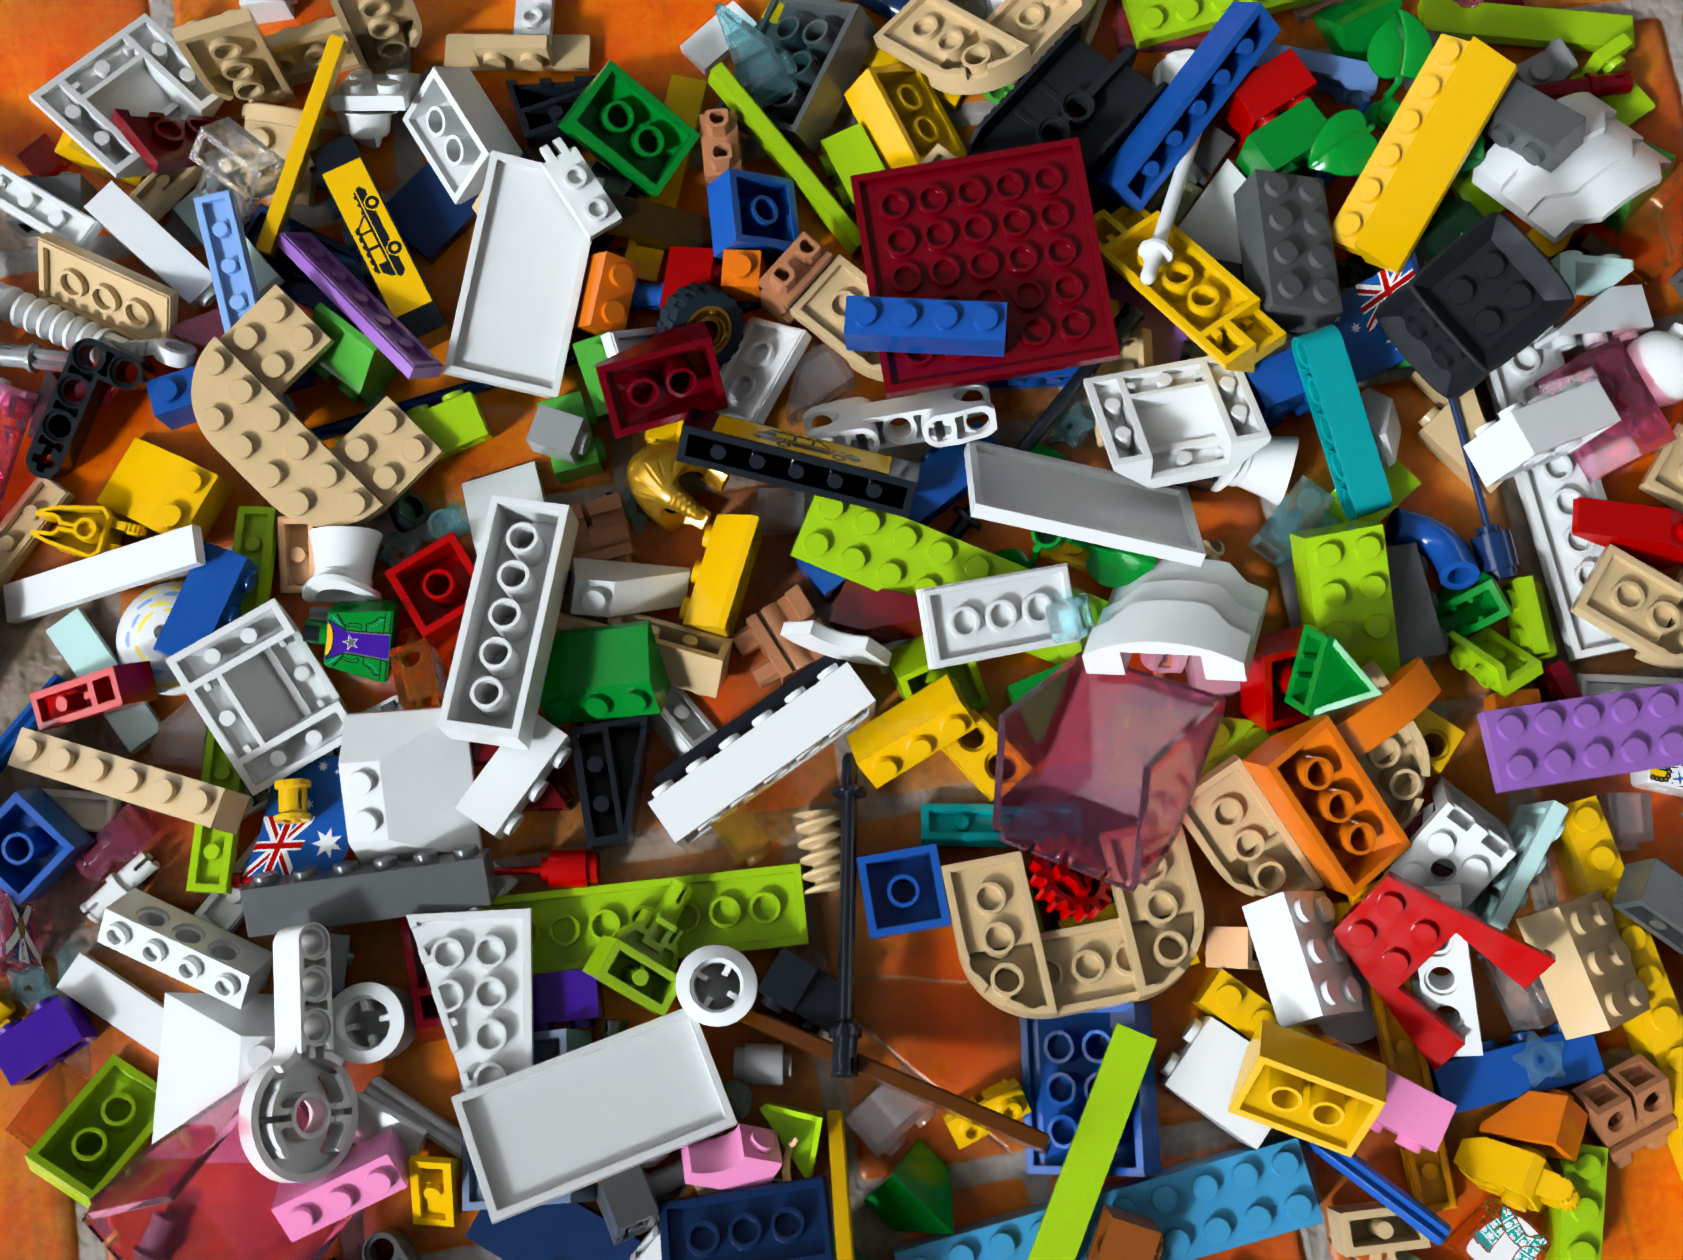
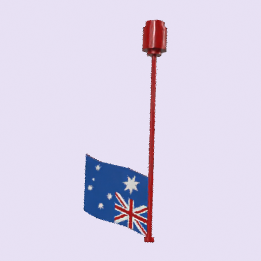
M339 755L321 756L284 778H302L311 781V788L307 789L308 813L312 814L311 822L301 824L275 823L274 816L279 814L278 790L274 789V784L271 786L260 835L244 873L238 872L232 875V886L234 889H242L245 884H248L253 879V875L261 872L277 871L278 876L293 874V870L310 865L318 866V870L333 869L334 864L346 860L351 847L347 837L338 766ZM589 848L550 849L548 857L541 859V866L494 867L495 875L541 874L542 882H548L550 890L588 888L590 884H599L601 864L599 852H590Z

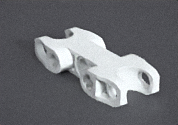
M985 382L871 402L864 397L840 399L813 406L803 414V423L807 436L834 441L835 443L875 453L879 449L927 442L934 447L959 445L988 437L997 430L995 407L991 404L989 387ZM970 390H977L983 395L982 400L961 401L963 395ZM985 413L989 416L988 422L981 428H972L966 422V419L981 416ZM819 415H825L833 422L816 428L811 426L812 420ZM895 418L907 419V422L900 426L890 424Z

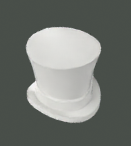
M1271 436L1268 444L1229 474L1217 476L1210 491L1219 492L1226 486H1238L1278 506L1285 495L1292 474L1299 445L1298 436Z
M326 526L309 530L315 573L303 586V600L311 603L382 600V594L373 589V580L371 579L376 556L383 539L381 532L371 528L356 526Z
M708 945L696 949L683 960L676 976V993L681 1006L694 1020L708 1026H727L738 1022L752 1008L757 994V977L751 963L737 950L723 945Z
M363 982L346 988L332 1000L333 1052L345 1061L356 1064H369L379 1060L390 1059L405 1051L415 1039L416 1030L411 998L409 994L400 988L374 982Z

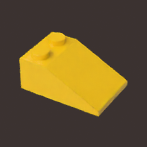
M135 437L96 502L141 526L147 527L158 535L191 524L200 526L204 541L235 488L219 475L183 457Z

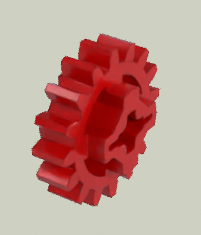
M1061 835L1056 842L1052 838L1047 839L1043 846H1039L1031 856L1033 861L1028 865L1026 871L1033 875L1028 881L1029 886L1039 890V893L1034 898L1036 901L1045 899L1048 902L1046 908L1048 913L1054 911L1055 908L1059 910L1061 920L1063 921L1071 914H1073L1077 923H1081L1086 917L1093 920L1112 900L1109 897L1113 892L1111 884L1108 882V872L1102 867L1105 863L1104 857L1096 858L1093 855L1095 851L1093 845L1084 849L1082 848L1080 838H1076L1072 844H1069L1066 836ZM1054 860V864L1049 868L1050 861ZM1092 890V895L1089 898L1088 894Z

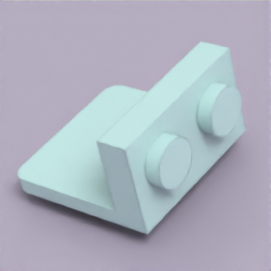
M1569 250L1559 253L1550 261L1569 285L1575 299L1576 295L1597 296L1606 289L1613 287L1634 270L1633 260L1621 259L1616 254L1589 256L1583 255L1580 251Z

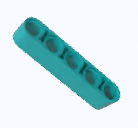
M1329 324L1294 337L1291 342L1293 356L1344 514L1353 521L1390 507L1392 504L1390 488L1340 331L1335 325Z

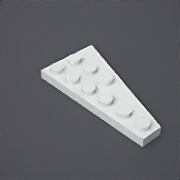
M532 909L406 915L432 989L431 992L451 1052L454 1055L460 1073L459 1076L464 1090H471L534 1066Z

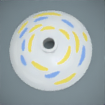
M181 581L159 584L140 594L127 607L120 620L116 634V651L120 664L150 661L158 694L165 696L186 694L165 661L168 657L153 650L184 584Z

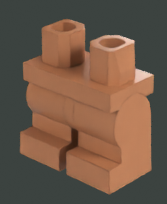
M726 108L708 109L705 111V114H700L699 125L705 182L710 184L728 168L745 171L741 130L738 131L736 111L728 112Z
M803 231L759 279L758 285L762 288L760 291L761 306L782 324L793 326L797 320L791 316L790 309L826 270L833 259V255Z
M619 492L586 501L593 524L590 527L583 506L580 503L570 505L579 522L568 571L570 576L573 557L633 563V559L637 558L633 546L624 501Z
M798 584L786 591L785 595L777 601L746 618V626L731 638L733 639V646L742 658L760 648L765 656V660L750 668V672L761 689L775 684L779 680L784 685L825 656L797 645L780 635L783 623L787 621L815 620L824 625L820 618L816 619L815 610Z
M1640 1053L1609 1069L1610 1079L1602 1073L1571 1090L1575 1102L1589 1114L1585 1128L1587 1137L1595 1145L1608 1148V1160L1620 1169L1633 1162V1152L1644 1146L1658 1149L1667 1144V1134L1678 1128L1677 1119L1672 1115L1673 1104L1668 1077Z

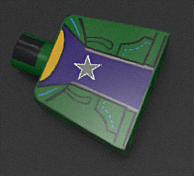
M400 601L336 602L328 612L327 621L306 619L303 629V642L325 644L324 664L327 667L387 683L394 668L390 655L393 659L395 658Z

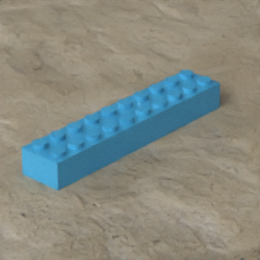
M1284 1133L1264 1139L1258 1149L1242 1145L1161 1169V1172L1146 1177H1130L1103 1185L1075 1260H1086L1104 1203L1154 1220L1164 1239L1163 1251L1159 1260H1194L1324 1222L1298 1138ZM1049 1201L955 1227L954 1235L935 1233L893 1245L895 1259L1027 1260Z

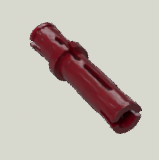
M1629 69L1607 74L1589 72L1585 73L1584 77L1529 86L1554 100L1578 92H1590L1597 98L1612 95L1630 94L1633 89V75L1629 76L1631 74Z

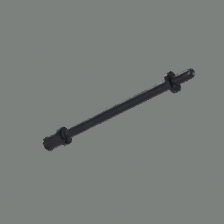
M1125 302L1123 308L1114 318L1120 353L1126 347L1124 344L1126 339L1139 323L1145 319L1144 314L1135 306L1131 309L1132 304ZM1102 363L1080 366L1014 449L1031 452L1084 387V379L1091 378ZM970 504L965 510L958 506L952 509L959 517L945 534L960 540L971 526L978 531L981 530L982 526L976 520L977 518L971 517Z
M852 752L846 753L842 758V785L832 788L833 797L841 799L837 1021L833 1024V1027L829 1028V1038L833 1039L831 1077L838 1078L858 1077V1039H862V1029L858 1028V1024L854 1021L857 800L867 797V790L865 787L857 785L858 765Z

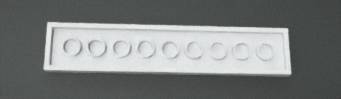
M1553 325L1511 360L1488 373L1485 377L1497 421L1500 420L1498 413L1518 402H1521L1523 407L1528 406L1527 402L1547 391H1550L1551 395L1554 396L1557 390L1571 383L1562 352L1555 353L1552 348L1535 350L1534 347L1537 341L1554 329ZM1588 442L1569 455L1514 476L1569 662L1633 649L1570 612L1573 603L1605 548L1572 535L1573 499L1584 497L1607 500L1593 452Z

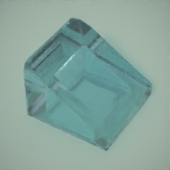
M1086 593L1053 602L1046 606L1045 610L1054 643L1081 640L1089 635L1091 629L1095 627Z

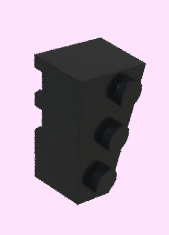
M596 75L574 76V81L553 82L552 78H540V83L518 85L517 80L505 81L534 161L546 162L539 149L546 144L555 156L559 155L552 140L558 137L564 141L568 149L573 146L578 150L584 149L557 126Z
M650 715L634 716L569 728L587 847L594 851L634 844L654 722Z

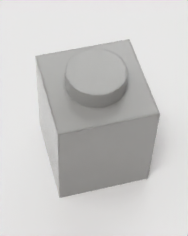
M539 404L526 441L535 452L576 465L580 454L585 455L587 453L592 435L589 433V428L584 418Z

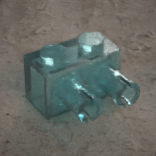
M1302 475L1247 545L1279 568L1286 560L1290 562L1293 559L1289 533L1345 522L1330 512L1331 507L1329 505L1334 500V497Z

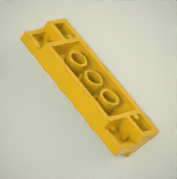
M1441 33L1331 225L1333 246L1360 255L1366 263L1399 275L1517 72V65L1475 36L1472 37L1471 41Z
M1121 207L1112 214L1104 208L1094 214L1102 259L1223 369L1254 373L1256 362L1286 342V332L1260 310L1261 299L1175 224L1172 226L1167 242L1174 250L1171 262L1159 267L1153 284L1145 285L1141 282L1140 274L1145 261L1139 256L1138 249L1142 241L1153 237L1160 211L1157 210L1150 214L1144 208L1141 211Z

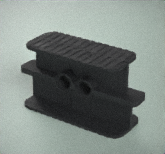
M1074 24L1068 31L1064 32L1063 36L1047 50V53L1031 67V70L1015 84V87L976 126L969 140L967 156L1048 142L1044 139L1045 137H1055L1058 140L1079 137L1087 183L1089 185L1109 163L1169 84L1163 81L1155 87L1131 68L1138 53V49L1132 44H1129L1111 63L1080 38L1082 26ZM1077 111L1080 112L1083 116L1074 117L1070 115L1068 112Z

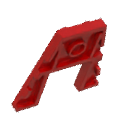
M1388 871L1333 926L1332 934L1432 1068L1437 1071L1465 1045L1466 1037L1403 985L1417 969L1455 933L1523 989L1530 986L1556 962L1555 954L1547 949L1543 951L1523 941V937L1505 928L1501 930L1479 919V915L1465 908L1459 909L1441 900L1439 895Z

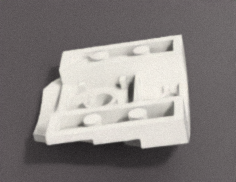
M1590 92L1573 93L1556 100L1585 116L1586 123L1583 144L1552 173L1538 165L1529 164L1519 154L1507 147H1500L1496 143L1484 154L1482 163L1473 170L1471 181L1473 184L1554 244L1584 224L1603 222L1631 199L1660 184L1662 179L1661 173L1670 168L1672 163L1665 156L1643 142L1644 137L1615 118L1617 112L1615 109Z
M1166 559L1156 560V566L1153 570L1128 585L1112 589L1108 606L1103 608L1098 625L1091 629L1082 655L1086 673L1126 675L1133 653L1201 656L1205 679L1247 681L1269 599V592L1247 582L1229 562L1204 559L1201 566L1198 567Z

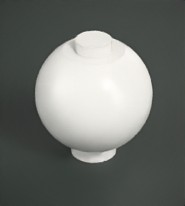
M1674 323L1668 331L1656 330L1645 333L1633 340L1624 350L1619 361L1618 375L1621 386L1628 392L1625 395L1628 401L1645 409L1648 405L1666 407L1683 400L1682 324Z

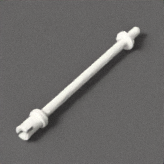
M1202 133L1175 166L1153 237L1142 241L1139 246L1138 254L1145 261L1140 274V280L1145 285L1153 284L1159 267L1170 263L1173 258L1174 250L1167 242Z

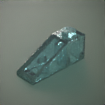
M722 3L716 4L714 8L740 83L760 108L764 109L797 90L798 85L793 74L797 71V66L787 50L782 53L767 36Z

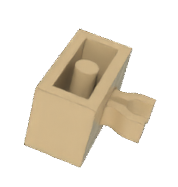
M1379 1201L1326 1207L1333 1250L1345 1257L1369 1255V1260H1382L1381 1253H1383L1384 1260H1398L1395 1255L1397 1251L1431 1248L1430 1240Z

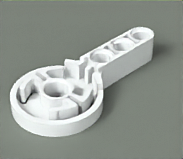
M317 922L282 928L274 937L275 1049L271 1058L259 1067L249 1080L242 1095L238 1113L239 1137L248 1160L262 1175L280 1183L311 1182L328 1175L346 1157L354 1141L358 1126L359 1108L354 1084L342 1066L345 1060L333 1052L330 936L327 929ZM319 1075H321L320 1080L322 1081V1083L324 1084V1086H325V1088H326V1090H327V1093H328V1096H329V1101L327 1100V1095H326V1093H325V1090H324L322 1084H321L320 1081L317 1079V1078L319 1077ZM302 1101L306 1103L309 1110V1122L304 1131L299 1128L296 1121L297 1108ZM330 1125L328 1137H327L326 1142H325V1144H324V1146H323V1148H322L323 1153H321L320 1148H321V1146H322L323 1143H324V1140H325V1138H326V1134H327V1131H328V1126Z

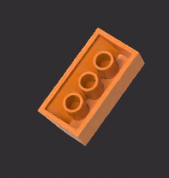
M1323 714L1270 736L1242 760L1326 888L1353 897L1412 846L1410 840L1328 715Z

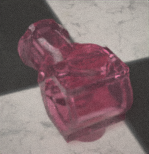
M127 803L97 834L96 839L98 843L87 853H81L75 858V864L79 872L92 882H104L105 878L108 877V871L118 861L126 862L133 859L157 834L159 826L150 820V816L146 811L137 809L131 803Z

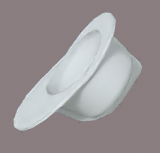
M336 111V115L344 136L350 133L352 138L356 139L360 144L375 149L380 147L382 138L388 136L392 114L398 111Z

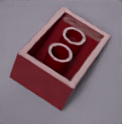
M704 321L666 330L595 364L615 439L685 420L691 407L710 412L728 408L712 337Z

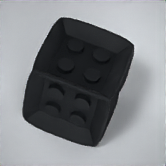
M1491 212L1439 252L1408 283L1390 294L1377 307L1375 317L1387 338L1414 370L1436 392L1447 399L1453 400L1476 387L1484 380L1488 373L1511 360L1549 329L1573 306L1575 298L1563 276L1532 240L1509 218L1499 212Z

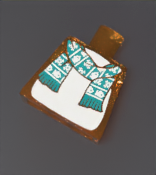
M417 627L403 629L398 634L401 646L392 648L389 651L399 703L404 709L441 707L448 681L443 659L431 642L423 638Z
M1489 1197L1450 1233L1444 1244L1464 1260H1544L1551 1246V1239L1535 1227L1534 1223L1547 1206L1542 1204L1540 1212L1529 1209L1526 1212H1521L1505 1205L1500 1199Z

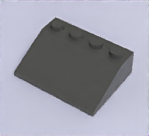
M771 0L733 75L798 154L816 157L821 148L820 141L826 138L845 100L844 94L852 86L875 41L873 36L878 30L860 4L832 0ZM778 3L784 4L785 6L778 19L779 22L777 24L770 23L769 19ZM720 99L715 109L726 108L728 112L731 111L723 100ZM737 119L738 130L751 135Z

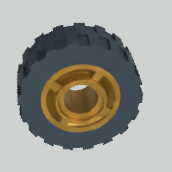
M693 282L689 283L686 287L681 286L677 289L676 293L666 299L667 302L659 312L660 318L657 320L659 333L704 321L712 337L718 366L723 363L726 364L731 360L730 357L734 353L736 354L740 348L738 347L740 342L743 341V327H745V320L742 317L743 311L736 304L737 301L733 297L708 283L701 282V284Z

